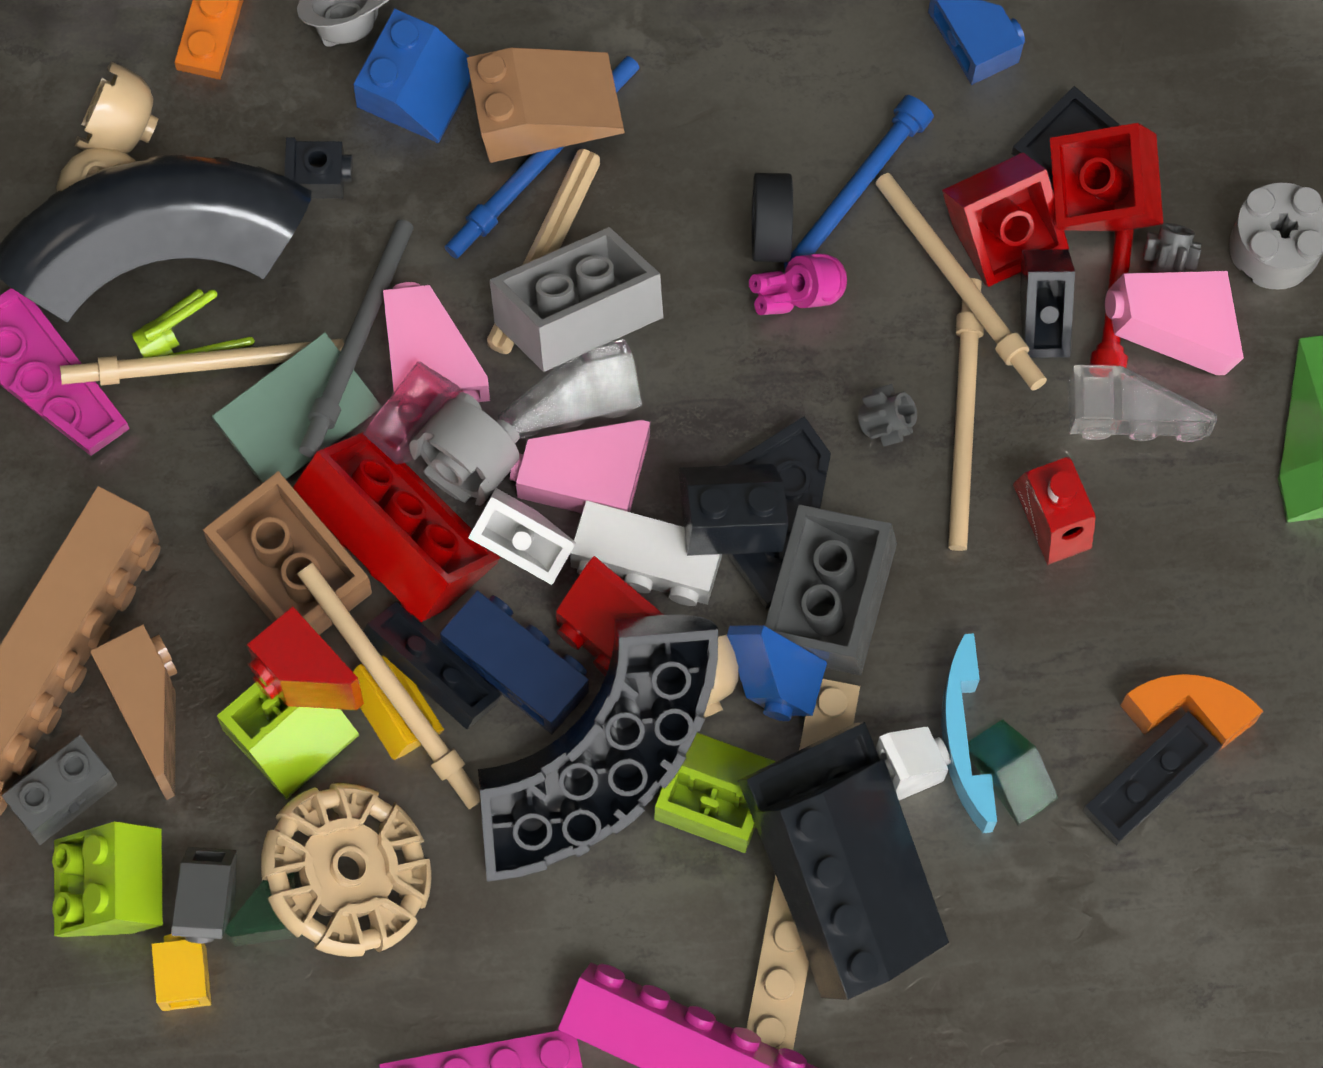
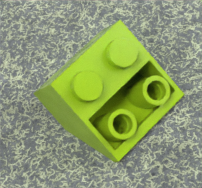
M256 683L217 715L221 728L285 799H288L359 736V733L341 709L289 707L278 695L270 700Z
M696 733L692 745L686 753V760L678 773L665 789L662 787L655 805L654 820L746 853L756 825L738 780L776 761Z
M114 821L54 840V853L52 857L54 868V901L52 906L54 936L77 937L133 934L163 926L162 829Z

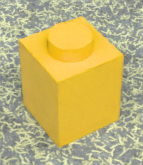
M172 934L164 936L163 943L151 944L156 1003L162 1011L211 1006L207 949L205 944L191 943L185 940V937L172 936Z

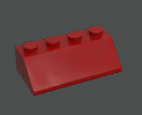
M372 429L317 451L293 486V489L321 522L336 536L338 542L346 549H349L365 565L371 576L381 582L401 602L402 606L420 622L447 610L500 560L496 553L468 538L472 529Z

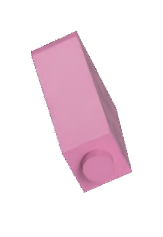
M1228 271L1123 274L1107 291L1105 311L1108 318L1112 319L1114 335L1215 375H1226L1244 358Z
M404 282L395 285L393 289L383 290L397 411L441 407L447 399L456 398L460 392L471 395L478 402L490 401L488 376L431 286H420V284L415 282Z
M637 420L528 439L524 454L519 453L520 458L510 473V480L516 482L517 498L578 513H583L586 500L630 512L650 438V422Z

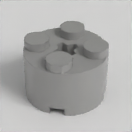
M1282 182L1268 184L1253 190L1243 203L1229 237V252L1239 271L1242 269L1252 278L1253 283L1267 289H1287L1304 281L1316 268L1323 255V203L1320 194L1310 187Z
M460 392L456 398L447 399L410 442L409 450L414 460L419 455L422 456L428 464L423 470L424 474L440 489L464 503L470 497L477 498L475 505H482L518 462L520 456L515 443L520 439V436L515 428L506 421H495L482 411L478 401L471 395Z

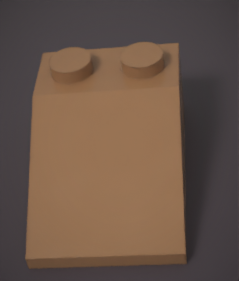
M511 47L467 57L480 131L490 163L625 133L609 55L606 52Z
M141 625L90 652L167 801L175 796L176 690L170 677L178 672L160 635L158 634L150 638L144 625Z

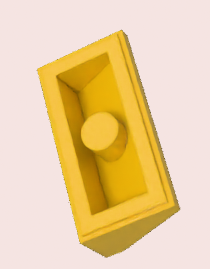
M384 655L381 656L437 734H441L444 728L417 685ZM363 664L358 665L353 673L358 677L364 701L360 708L393 760L398 759L421 746V743Z

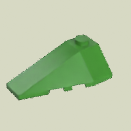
M1323 335L1300 338L1297 345L1289 415L1285 427L1283 456L1278 475L1287 523L1323 518Z

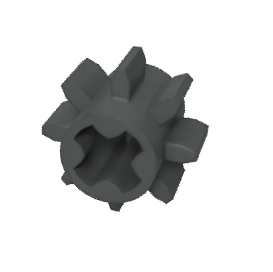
M1172 223L1162 224L1159 234L1148 232L1143 259L1152 261L1150 271L1153 273L1185 272L1186 268L1196 271L1202 251V244L1193 242L1195 232L1185 226Z
M889 384L873 389L872 394L862 398L864 404L859 409L858 419L862 431L871 439L881 437L883 446L902 442L903 436L913 433L911 427L916 423L917 409L913 399L904 391L895 394L893 385Z

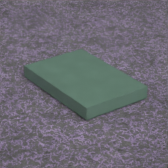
M323 333L211 417L261 484L278 471L287 480L312 460V458L301 454L299 447L310 424L308 420L310 409L314 400L322 396L340 354V351L326 333ZM354 370L339 403L341 412L333 429H328L319 450L337 443L382 409L381 404Z

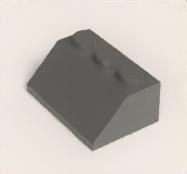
M799 505L765 626L827 662L826 668L862 675L897 546L892 524Z

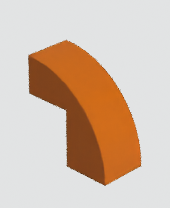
M1188 674L1170 675L1148 681L1128 692L1120 705L1144 735L1182 707L1186 713L1189 711L1222 745L1221 749L1255 724L1263 713V710L1251 698L1235 687L1210 677Z

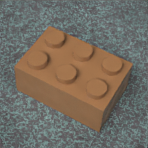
M279 471L203 529L208 547L272 623L293 606L319 635L333 625L330 618L297 575L298 572L312 562L348 611H351L372 594L367 574Z

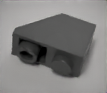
M187 848L180 865L172 936L185 937V940L198 944L222 939L235 907L237 850Z

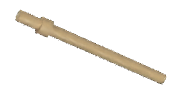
M890 173L880 176L875 183L995 341L997 344L995 350L1005 364L1008 366L1013 365L1031 390H1037L1043 386L1047 378L1028 355L1029 347L1018 333H1012L893 176Z
M970 278L981 292L982 281ZM962 299L961 313H958L956 316V335L960 337L948 541V548L954 551L967 550L978 340L984 335V327Z
M343 338L332 339L331 341L341 352L344 345ZM311 342L117 360V356L98 357V362L60 366L62 385L100 381V386L120 384L119 379L279 364L290 359Z
M312 562L298 572L297 575L434 762L431 764V767L442 781L448 780L468 809L477 805L480 802V791L462 768L465 762L454 748L448 749Z

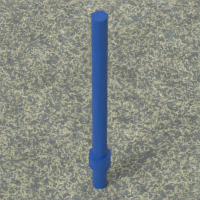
M626 56L612 71L616 93L640 69L638 63L630 56ZM564 147L533 153L484 205L478 204L465 217L467 223L444 246L445 250L453 258L458 259L480 235L483 237L487 236L498 224L497 217Z

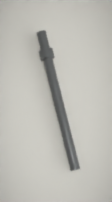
M398 220L323 394L314 400L308 414L310 424L299 447V452L306 457L313 458L316 452L319 451L328 429L334 428L340 415V400L383 302V290H388L413 232V225L406 220Z

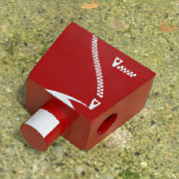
M1065 457L1029 470L1013 483L1047 565L1092 548L1096 516L1070 457ZM1070 529H1072L1074 532L1071 535L1062 536L1065 532H1067Z

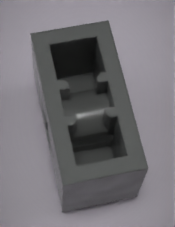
M79 735L1 796L36 842L41 845L116 787L117 783L108 768L83 737Z

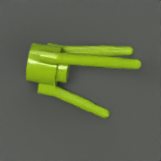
M201 289L195 290L158 318L131 333L144 358L239 349L252 346L255 340L253 337H246L173 353L172 349L180 344L171 328L217 297L216 290H210L204 294Z

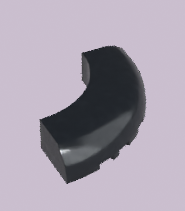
M164 155L124 165L118 164L90 174L85 179L74 183L63 191L56 192L27 217H24L0 243V279L24 297L67 323L77 309L104 284L127 271L156 261L182 258L214 260L231 264L265 279L299 226L311 201L312 191L283 175L265 168L250 166L221 157L206 158L197 156L186 157V155Z
M657 615L615 619L613 652L607 674L599 692L581 718L553 743L530 756L501 766L478 769L487 882L517 878L547 870L548 865L575 854L577 857H580L590 851V846L605 839L613 832L615 834L619 833L635 821L645 811L644 807L658 794L662 787L665 789L686 760V753L691 747L696 733L700 732L711 690L714 689L718 663V627L711 620L690 615Z

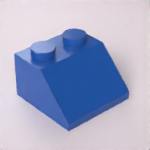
M394 9L353 84L357 108L439 144L471 84L467 57L470 56L436 26Z

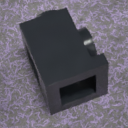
M286 137L285 177L311 190V198L344 199V182H352L353 178L352 154H344L342 141H296L295 137ZM310 164L324 165V166L319 167V168H316V167L311 166Z

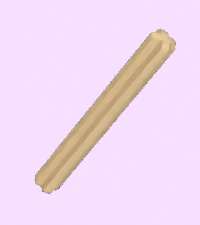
M579 149L576 152L523 265L560 249L600 166V157L596 153L586 149ZM494 323L487 338L488 347L501 354H509L515 343Z

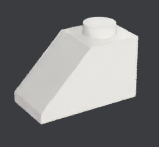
M497 488L492 493L468 537L551 585L554 583L576 544L573 539L538 511Z
M928 726L884 734L879 737L876 745L879 758L885 760L898 800L943 782L949 770L947 765L951 763L948 750L940 737L933 738Z

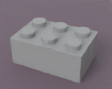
M610 227L490 279L495 325L543 372L663 318L660 273Z

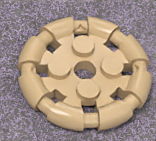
M335 783L331 784L329 789L322 791L315 787L294 797L276 815L278 823L274 830L267 831L261 853L262 880H268L272 895L267 899L278 919L295 937L298 938L303 935L315 943L314 949L343 957H361L366 950L374 948L377 952H381L401 941L417 924L418 921L415 916L420 908L426 907L431 888L430 859H425L421 847L424 839L413 820L398 804L394 803L391 806L378 797L379 792L355 784ZM333 808L338 813L339 819L329 822L326 810ZM368 815L381 822L377 833L363 825ZM296 831H300L309 837L303 845L292 839ZM395 850H402L406 863L398 865ZM339 857H350L357 863L359 867L358 879L350 880L340 873L338 869ZM299 871L302 887L291 889L287 874ZM392 889L399 893V897L402 899L400 905L387 899ZM316 911L324 916H332L327 926L312 918ZM368 915L370 929L361 931L358 918Z

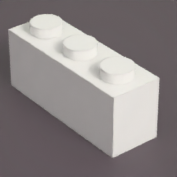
M587 500L574 539L576 544L570 553L571 567L578 569V574H581L586 564L595 556L637 592L650 593L651 589L670 594L669 598L672 601L686 606H696L697 602L708 605L722 554L687 556L685 529L682 526Z

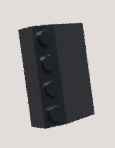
M884 759L874 761L755 812L821 998L849 1000L892 980L949 943Z

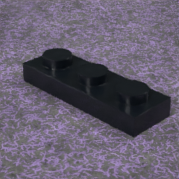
M397 601L367 623L363 630L373 646L465 729H469L491 711L502 696L501 693Z
M1188 711L1084 807L1083 811L1117 846L1222 748V745Z

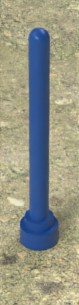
M911 95L903 97L894 109L895 116L892 119L894 125L791 253L790 261L796 256L815 254L908 136L913 137L916 133H922L934 118L932 111L926 104ZM784 262L785 270L789 262Z

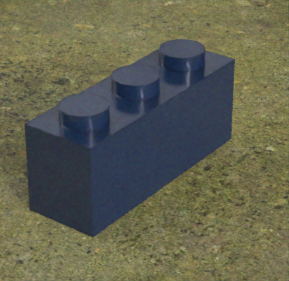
M477 590L440 632L441 641L499 693L552 735L588 694L589 679L585 677L587 670L572 656L565 654L561 658L548 647L550 645L549 639L536 627L529 624L524 628L511 618L514 612L500 598L492 595L488 599Z

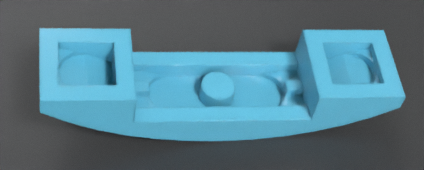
M974 633L964 634L947 676L942 702V741L948 750L951 763L947 765L949 774L963 807L982 833L993 832L997 823L992 775L972 776L962 693L975 692L980 680Z

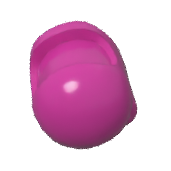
M828 254L796 256L788 263L785 273L775 271L753 274L749 279L750 290L753 293H758L754 306L759 315L786 314L794 308V305L799 308L829 306L843 296L847 287V274L843 264L837 258Z

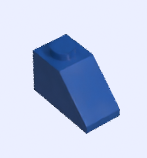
M930 0L928 13L971 85L1019 63L1025 43V36L1018 21L1014 18L1009 19L1002 6L983 0Z
M764 625L729 626L727 637L735 652L739 667L738 673L746 698L764 708L763 714L775 720L790 721L792 716H813L827 662Z

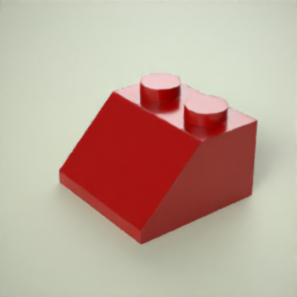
M1132 123L1050 138L1057 229L1124 231L1164 224L1156 133L1140 123Z
M1025 153L1018 154L942 190L954 231L987 287L1021 272L1022 250H1069L1064 230H1059L1056 227L1055 200L1047 170Z
M593 556L556 610V624L560 627L557 632L572 648L579 650L582 646L595 657L594 665L606 676L613 652L615 619L664 614L597 557Z
M293 606L247 644L252 658L248 666L255 674L252 678L270 700L278 695L289 707L357 710L364 704L358 677Z

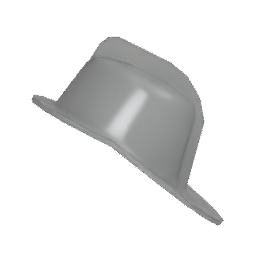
M300 0L297 6V13L299 19L304 23L316 28L321 41L326 47H332L337 44L356 42L366 37L371 32L378 16V8L389 0Z

